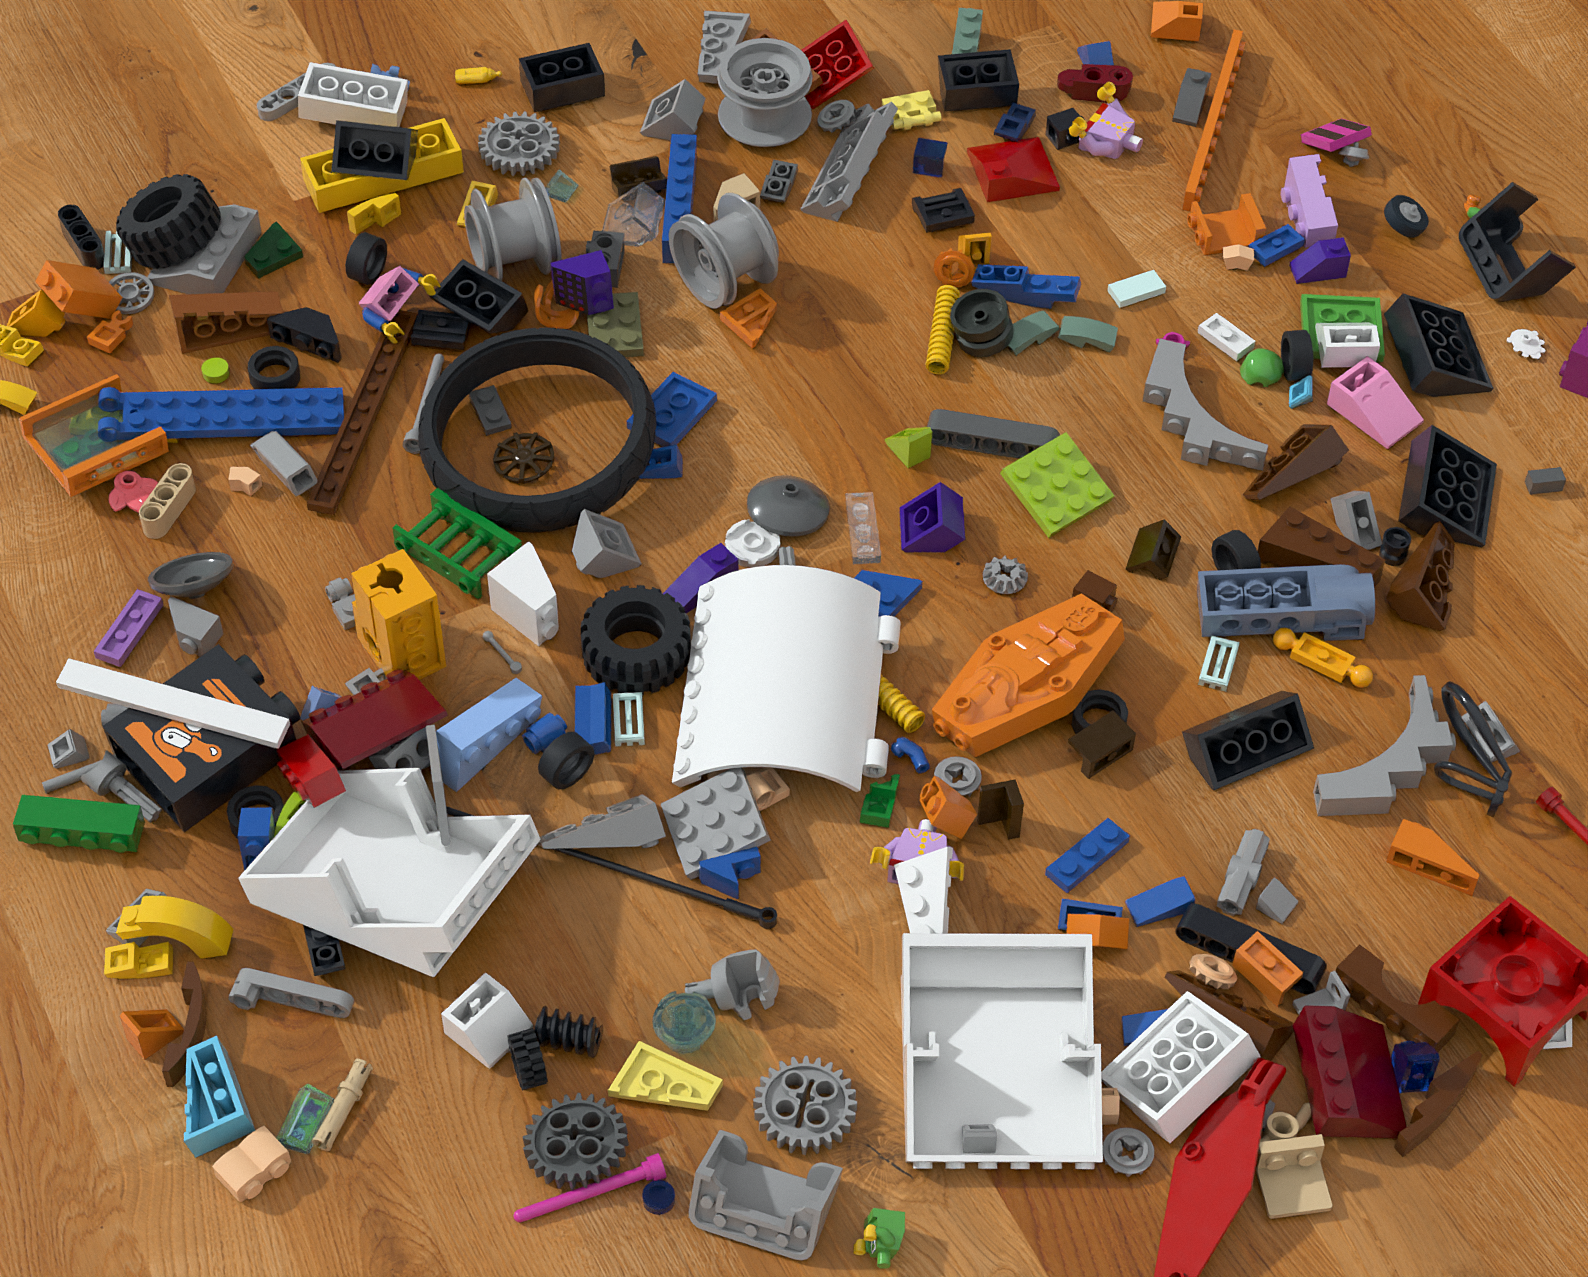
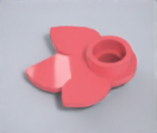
M124 471L114 479L115 488L109 494V504L114 512L128 506L139 513L141 506L158 482L151 478H141L139 474L133 471Z

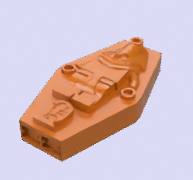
M1081 593L993 633L981 643L932 708L934 729L940 736H946L953 741L961 751H967L974 757H977L1068 715L1078 706L1125 640L1122 619Z

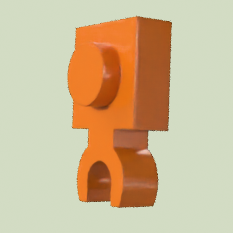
M119 310L112 314L110 323L103 320L87 336L89 345L110 354L126 338L125 331L133 326V320L130 315L125 320H122L121 311Z

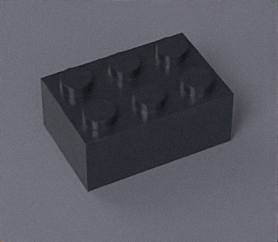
M590 43L519 58L520 81L534 112L605 96L604 73Z

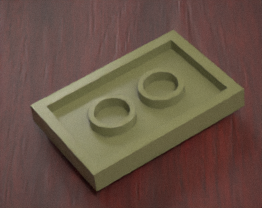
M638 292L614 293V309L587 315L589 336L607 343L624 357L644 356Z

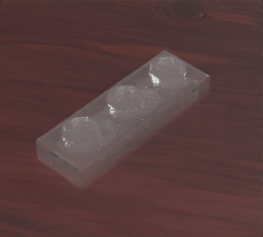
M873 492L846 493L845 503L853 564L881 563Z

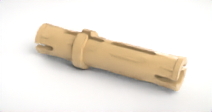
M355 1059L345 1081L340 1082L337 1087L338 1094L317 1134L312 1139V1143L315 1146L319 1142L321 1143L319 1149L324 1151L331 1150L332 1144L355 1101L360 1100L363 1094L361 1090L373 1070L371 1064L364 1068L365 1060Z

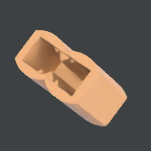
M262 1126L248 1135L239 1146L225 1153L212 1167L217 1179L239 1202H242L247 1198L252 1199L256 1197L263 1189L265 1182L272 1178L281 1177L287 1171L291 1159L288 1150L265 1126Z

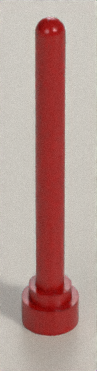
M1553 786L1546 789L1537 798L1536 804L1544 812L1555 813L1588 846V829L1563 805L1562 795Z

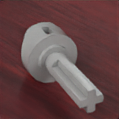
M106 750L104 758L93 770L82 774L81 781L99 796L106 795L112 791L127 804L141 805L144 818L150 823L156 820L162 809L123 778L126 765Z

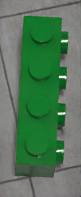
M33 795L21 796L13 821L18 841L27 844L43 843L53 844L58 847L75 846L89 850L97 848L116 852H137L145 825L141 805Z

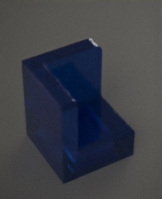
M918 138L913 158V173L942 177L948 143Z

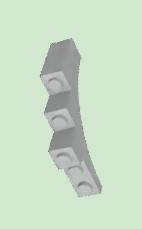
M1160 339L1145 383L1143 402L1166 407L1162 431L1185 436L1181 460L1207 466L1209 458L1263 471L1268 445L1248 439L1215 420L1198 403L1189 388L1183 362L1186 344Z
M1425 675L1413 676L1409 690L1411 711L1409 722L1404 732L1390 748L1380 756L1361 766L1342 772L1317 775L1313 794L1318 816L1389 813L1391 802L1396 800V789L1418 788L1421 777L1426 774V763L1448 762L1451 751L1455 750V735L1450 733L1448 722H1439L1438 712L1433 710L1432 707L1433 690L1432 687H1428Z

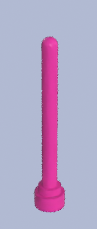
M659 1153L648 1156L646 1161L641 1162L640 1167L600 1180L598 1184L594 1182L589 1184L587 1188L580 1187L518 1209L514 1212V1220L521 1223L642 1179H646V1181L653 1180V1182L665 1179L667 1176Z

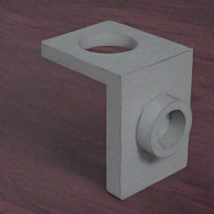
M1336 971L1330 972L1325 989L1294 1000L1293 1006L1298 1014H1300L1305 1005L1335 1006L1346 1010L1350 994ZM1335 985H1336L1337 988L1339 989L1341 998H1340L1339 995L1337 994Z

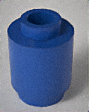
M548 713L526 728V733L522 735V738L532 753L544 752L556 738L566 733L567 725L560 715L554 716L552 713Z

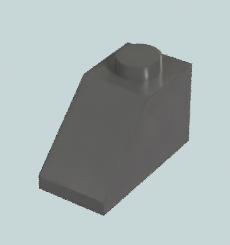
M1187 68L1172 122L1197 126L1208 97L1212 73Z

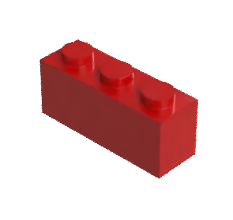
M308 734L276 750L281 760L277 762V766L282 776L287 778L293 790L296 789L302 801L307 799L315 808L346 792L335 765Z

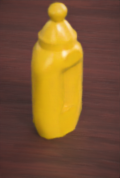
M487 67L461 68L455 71L457 84L487 83L497 76H502L501 71L496 72Z

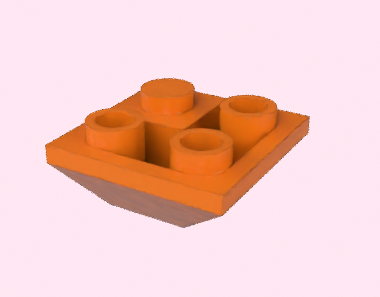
M1185 1L1153 2L1151 37L1199 41L1203 3Z

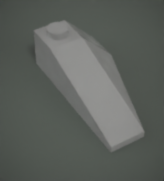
M642 794L607 807L608 814H591L584 817V820L581 821L582 825L576 827V824H570L540 837L541 840L538 842V845L543 849L638 846L648 848L658 844V839L666 837L655 802Z

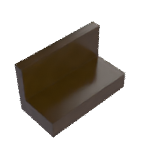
M1165 519L1139 528L1125 569L1131 572L1146 566L1159 580L1168 578L1181 540L1180 534Z
M1111 711L1069 738L1068 743L1083 758L1081 772L1090 779L1131 752L1134 748L1136 733L1114 711Z
M1016 779L980 787L978 825L1002 821L1008 840L1020 838L1024 802Z

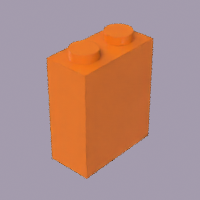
M46 260L35 281L62 312L111 319L112 314L116 311L123 298L103 275L93 267Z

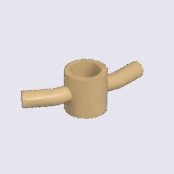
M1305 1103L1295 1118L1285 1112L1271 1114L1268 1117L1260 1142L1295 1138L1297 1132L1306 1125L1312 1116L1310 1104Z

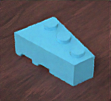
M215 1036L188 1048L186 1056L187 1104H185V1115L187 1118L184 1143L196 1158L254 1132L255 1127L228 1052L218 1037Z

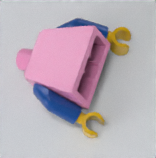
M401 266L380 276L359 302L360 307L363 308L362 315L364 321L378 331L384 332L392 343H398L394 335L397 333L404 335V332L397 323H389L388 321L392 320L417 286L423 285L428 295H435L436 292L433 287H441L436 276L429 274L423 277L422 274L402 268Z

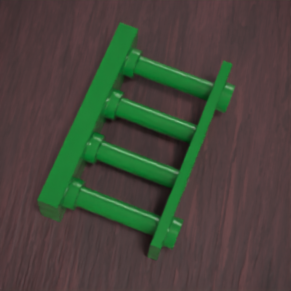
M437 488L430 494L432 511L409 532L397 524L392 527L394 544L398 550L404 549L407 554L457 585L462 592L480 599L482 597L481 578L502 559L506 560L520 549L522 541L482 515L455 502L447 493ZM439 519H444L452 524L430 545L418 539ZM460 532L472 537L451 558L439 552ZM480 546H486L494 551L472 572L460 566Z

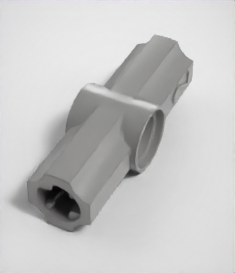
M1257 829L1246 830L1236 855H1233L1225 875L1226 881L1217 902V907L1227 915H1241L1251 889H1255L1262 869L1261 863L1270 838L1263 831Z

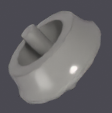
M1355 142L1353 147L1345 146L1339 151V154L1345 156L1343 162L1350 167L1358 165L1359 160L1369 159L1368 149L1358 148V142Z

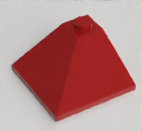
M844 20L801 49L809 60L810 68L823 81L820 86L805 96L812 109H815L874 69L865 46L847 20Z
M1039 137L1020 139L1018 142L1008 141L967 148L968 156L987 203L1060 191L1059 183Z

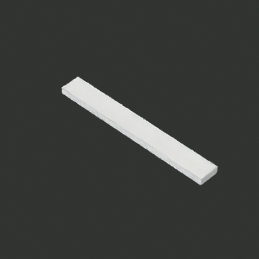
M69 658L56 681L60 689L279 749L290 726L288 718Z

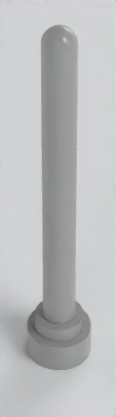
M436 354L433 358L413 429L407 432L404 437L403 447L410 453H420L418 442L420 414L430 389L440 376L444 362L442 354Z

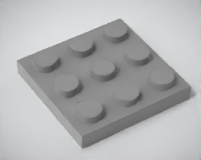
M742 767L731 768L661 803L683 869L690 880L699 876V861L758 847L771 841Z

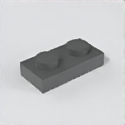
M494 385L469 393L470 402L486 436L512 428L511 421Z

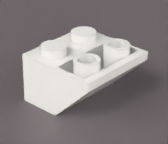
M1369 322L1316 323L1315 328L1322 367H1353L1367 356L1376 362L1380 349L1376 325Z
M487 973L483 974L441 1013L444 1033L489 1069L509 1051L507 1035L533 1028L532 1022L509 990Z

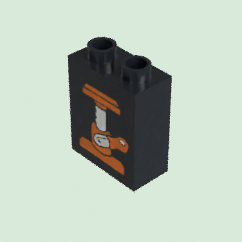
M218 644L163 683L178 689L288 718L290 726L279 749L296 740L292 725L301 719L298 710L283 692L279 691L272 697H269L260 686L265 683L264 677L256 664L245 654L234 661ZM127 708L103 725L113 755L126 765V770L184 833L230 800L235 793L249 786L275 767L277 762L281 761L276 751L278 750L277 748L133 708Z

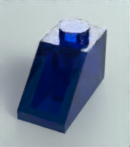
M1404 1041L1400 1044H1395L1391 1061L1399 1093L1428 1091L1440 1057L1439 1053L1427 1042L1415 1043L1414 1041Z

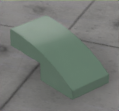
M1044 310L1036 312L1013 324V339L1007 347L1017 356L1035 341L1040 345L1060 328Z
M1064 316L1058 338L1080 348L1087 342L1110 353L1115 346L1118 328L1094 319Z

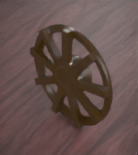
M516 432L502 443H498L493 462L496 471L503 478L512 482L524 483L534 481L545 475L553 465L555 454L551 442L538 435V433L518 434ZM521 439H530L525 447L522 446L520 441ZM516 441L518 449H514L507 445ZM535 441L542 443V445L531 449ZM546 449L550 453V456L536 455V453ZM502 450L512 454L508 456L499 457ZM536 460L548 462L543 471L535 464ZM513 461L503 471L501 470L499 463ZM515 467L520 469L519 478L510 477L508 474ZM530 468L537 473L535 476L524 478L525 470Z

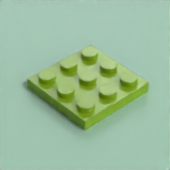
M1067 432L1006 466L1000 473L1048 538L1109 503L1115 496Z

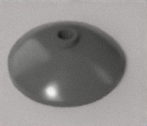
M781 475L762 480L750 490L747 498V510L752 520L761 528L778 535L802 536L813 533L825 524L829 516V501L824 492L812 482L796 476Z
M220 552L191 554L171 560L157 567L150 573L148 582L153 590L161 594L195 599L204 596L206 592L214 589L227 578L233 569V561L231 556Z

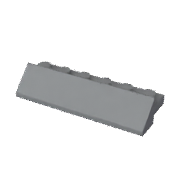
M893 102L876 110L869 104H866L855 111V118L850 120V125L843 127L800 209L803 213L838 222L842 212L852 205V198L860 189V182L863 176L868 173L872 159L878 154L877 149L886 138L885 133L894 122L893 117L898 108Z

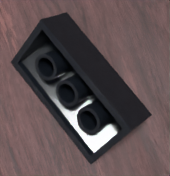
M1279 691L1182 731L1190 760L1212 790H1216L1314 748L1298 693Z

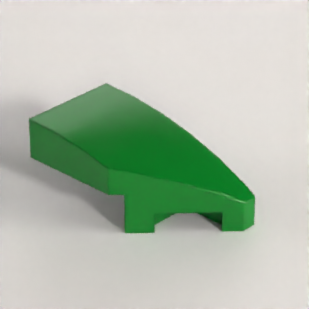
M900 774L892 775L891 780L885 783L878 784L874 782L870 784L869 793L865 795L860 823L889 828Z

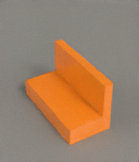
M1258 931L1236 950L1232 964L1238 972L1277 1007L1282 1004L1285 993L1303 976V972Z

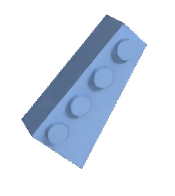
M515 678L438 729L436 737L443 783L455 792L462 788L531 723L538 719L541 713L542 695L518 678Z

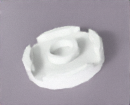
M750 519L742 520L734 524L727 531L725 547L739 559L740 566L750 568L765 566L778 556L780 536L761 528L755 522H750Z

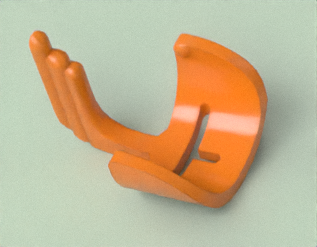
M552 280L544 292L542 305L540 302L543 286L539 284L534 292L535 314L538 321L548 328H571L578 319L579 311L570 308L564 311H553L551 309V300L554 295Z

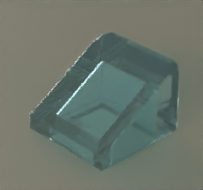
M559 169L547 183L545 189L550 198L566 203L579 185Z

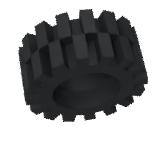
M531 1028L507 1035L512 1062L522 1091L547 1084L545 1063L534 1029Z

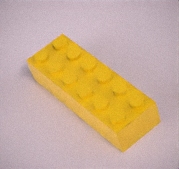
M445 118L410 127L411 129L418 130L416 156L408 180L331 172L333 149L300 158L303 180L318 212H325L463 173L462 151Z

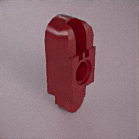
M1082 64L1081 70L1067 69L1060 72L1057 78V87L1065 93L1072 94L1073 100L1107 103V101H1102L1098 98L1097 92L1107 82H1112L1116 88V92L1112 95L1113 98L1122 101L1131 90L1133 73L1130 69L1119 65Z

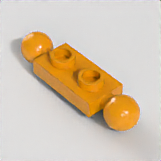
M1283 627L1278 629L1273 635V643L1278 649H1292L1291 659L1342 683L1346 675L1350 677L1352 684L1359 688L1369 686L1373 680V673L1369 667L1365 665L1353 666L1355 656L1305 632L1300 639H1297L1291 629Z

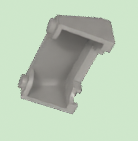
M719 1130L695 1172L689 1206L691 1222L701 1230L795 1260L808 1259L819 1240L839 1186L843 1168L823 1162L816 1163L811 1167L807 1179L748 1161V1146L746 1142L735 1134Z

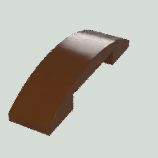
M187 961L181 986L185 1004L190 1005L181 1044L168 1043L162 1068L167 1087H174L185 1075L187 1049L201 1043L205 1032L206 1001L194 962Z

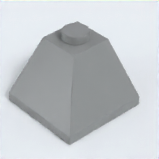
M586 509L580 513L572 552L577 561L576 565L582 573L603 578L638 568L641 565V561L623 523Z

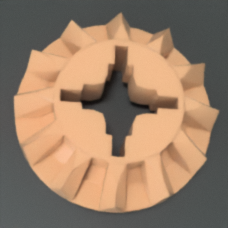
M1196 954L1189 962V970L1196 974L1197 979L1203 980L1206 985L1210 984L1214 988L1229 989L1234 987L1237 981V975L1232 967L1216 956Z

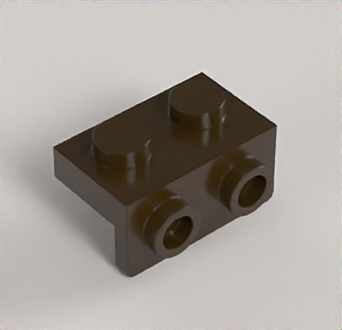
M657 156L611 164L609 166L612 189L619 198L632 199L637 196L636 194H657L662 189H667V178L661 172L660 160Z

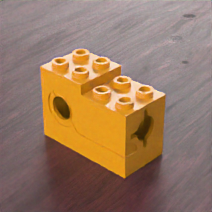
M404 549L388 554L384 558L352 572L355 601L352 602L357 637L379 669L382 668L385 677L394 670L402 669L413 673L420 680L445 668L446 659L437 594Z

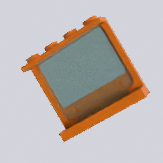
M117 374L19 418L23 438L70 497L169 452L166 432L161 426L132 440L106 442L98 437V422L100 419L113 417L119 422H123V410L106 412L101 410L98 405L99 391L101 389L112 387L122 393L120 377Z

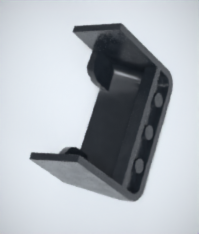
M1511 182L1469 219L1459 231V241L1486 293L1497 302L1541 296L1576 268L1574 263L1549 250L1525 270L1512 243L1520 237L1523 231V222L1519 216L1539 199L1536 195L1514 182Z

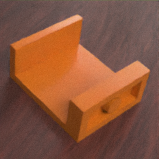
M1251 193L1241 194L1237 210L1202 214L1198 202L1194 201L1192 202L1191 212L1187 214L1188 226L1193 228L1195 242L1197 246L1201 247L1204 255L1223 253V247L1243 245L1249 247L1250 243L1264 237L1266 233V226Z

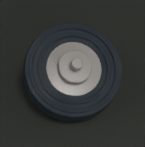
M1396 195L1384 208L1387 222L1395 231L1409 238L1418 237L1428 226L1429 219L1425 210L1418 202L1408 196Z

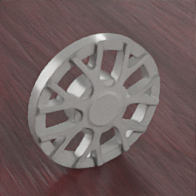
M134 272L123 273L109 281L112 286L115 284L120 286L117 292L123 298L119 306L122 303L127 305L125 308L118 306L116 311L119 310L122 314H133L142 311L150 305L154 298L153 284L142 274ZM133 279V283H126L125 280ZM143 282L147 284L141 289L138 287ZM141 294H149L147 298L140 297ZM136 301L140 303L137 306H132V303H135Z

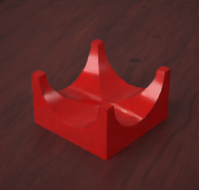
M1509 896L1430 967L1418 1005L1436 1001L1440 1006L1457 1009L1476 1021L1489 1034L1500 1050L1506 1067L1505 1080L1515 1087L1523 1080L1528 1068L1539 1052L1566 1022L1576 1014L1584 1020L1588 1018V956L1517 900Z

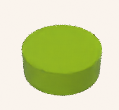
M210 358L201 367L203 378L209 383H221L230 374L228 363L222 358Z

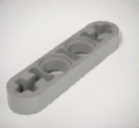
M322 63L323 65L336 67L332 63ZM306 73L261 98L257 102L260 119L273 121L298 107V94ZM285 96H294L291 99H283Z

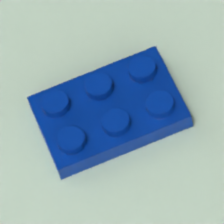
M672 372L651 394L656 411L655 443L663 447L677 445L715 404L717 393ZM634 415L627 420V429L629 430L632 428Z

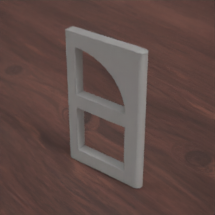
M435 725L426 726L440 837L442 845L448 846L451 841Z

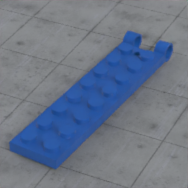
M106 387L99 391L98 398L99 408L103 411L114 412L123 410V422H119L113 417H104L99 420L98 437L106 442L132 440L160 426L166 432L167 439L265 436L271 431H277L281 436L337 434L344 419L343 387L120 393L116 388Z

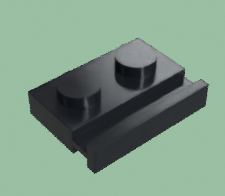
M418 310L413 334H411V343L413 345L464 350V343L467 339L471 322L456 313Z

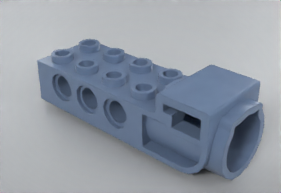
M1350 565L1198 571L1197 598L1202 637L1274 634L1278 629L1286 627L1294 633L1321 631L1325 641L1364 639L1366 625H1372L1374 622L1375 591L1372 574H1359V571Z

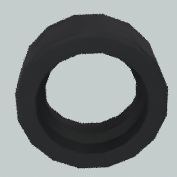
M366 232L359 234L353 241L347 254L345 264L347 277L366 285L373 284L380 276L386 263V241Z
M1307 330L1285 331L1282 335L1281 359L1284 367V376L1287 381H1298L1309 375L1312 376L1313 347Z
M280 346L265 347L255 352L248 361L250 384L254 389H294L300 381L298 358L288 348ZM271 365H282L289 368L285 374L278 377H265L259 374L260 371Z
M1232 530L1213 541L1211 547L1212 558L1217 570L1261 568L1260 557L1255 545L1242 531Z
M1091 690L1085 694L1078 706L1073 710L1071 723L1074 733H1079L1091 725L1083 718V713L1098 708L1109 712L1114 711L1127 724L1128 709L1126 703L1119 695L1107 690Z
M567 732L560 735L542 754L538 764L539 774L557 790L573 786L586 774L593 763L595 756L594 747L576 732Z
M254 785L243 788L233 795L228 802L226 812L231 832L237 839L241 808H248L258 804L272 807L274 809L273 817L276 828L284 805L282 797L275 790L267 786Z

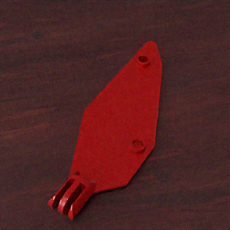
M1258 1057L1238 1091L1211 1104L1204 1111L1174 1161L1154 1277H1199L1252 1190L1265 1109L1287 1072L1286 1067Z

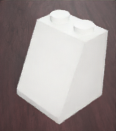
M527 542L487 574L492 611L536 645L540 646L547 639L553 638L559 630L557 598L533 545Z

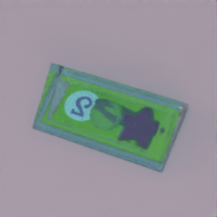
M307 1083L298 1091L276 1139L285 1148L309 1154L313 1146L312 1139L317 1134L335 1099Z

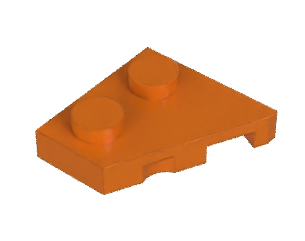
M759 288L721 311L720 320L753 349L777 311V303Z

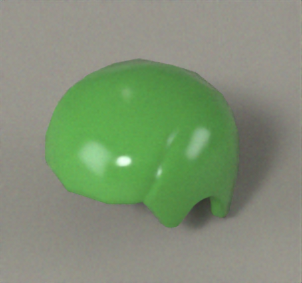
M1257 348L1246 356L1240 367V373L1247 384L1252 385L1259 382L1263 384V387H1267L1269 384L1271 385L1279 381L1284 373L1282 359L1275 352Z

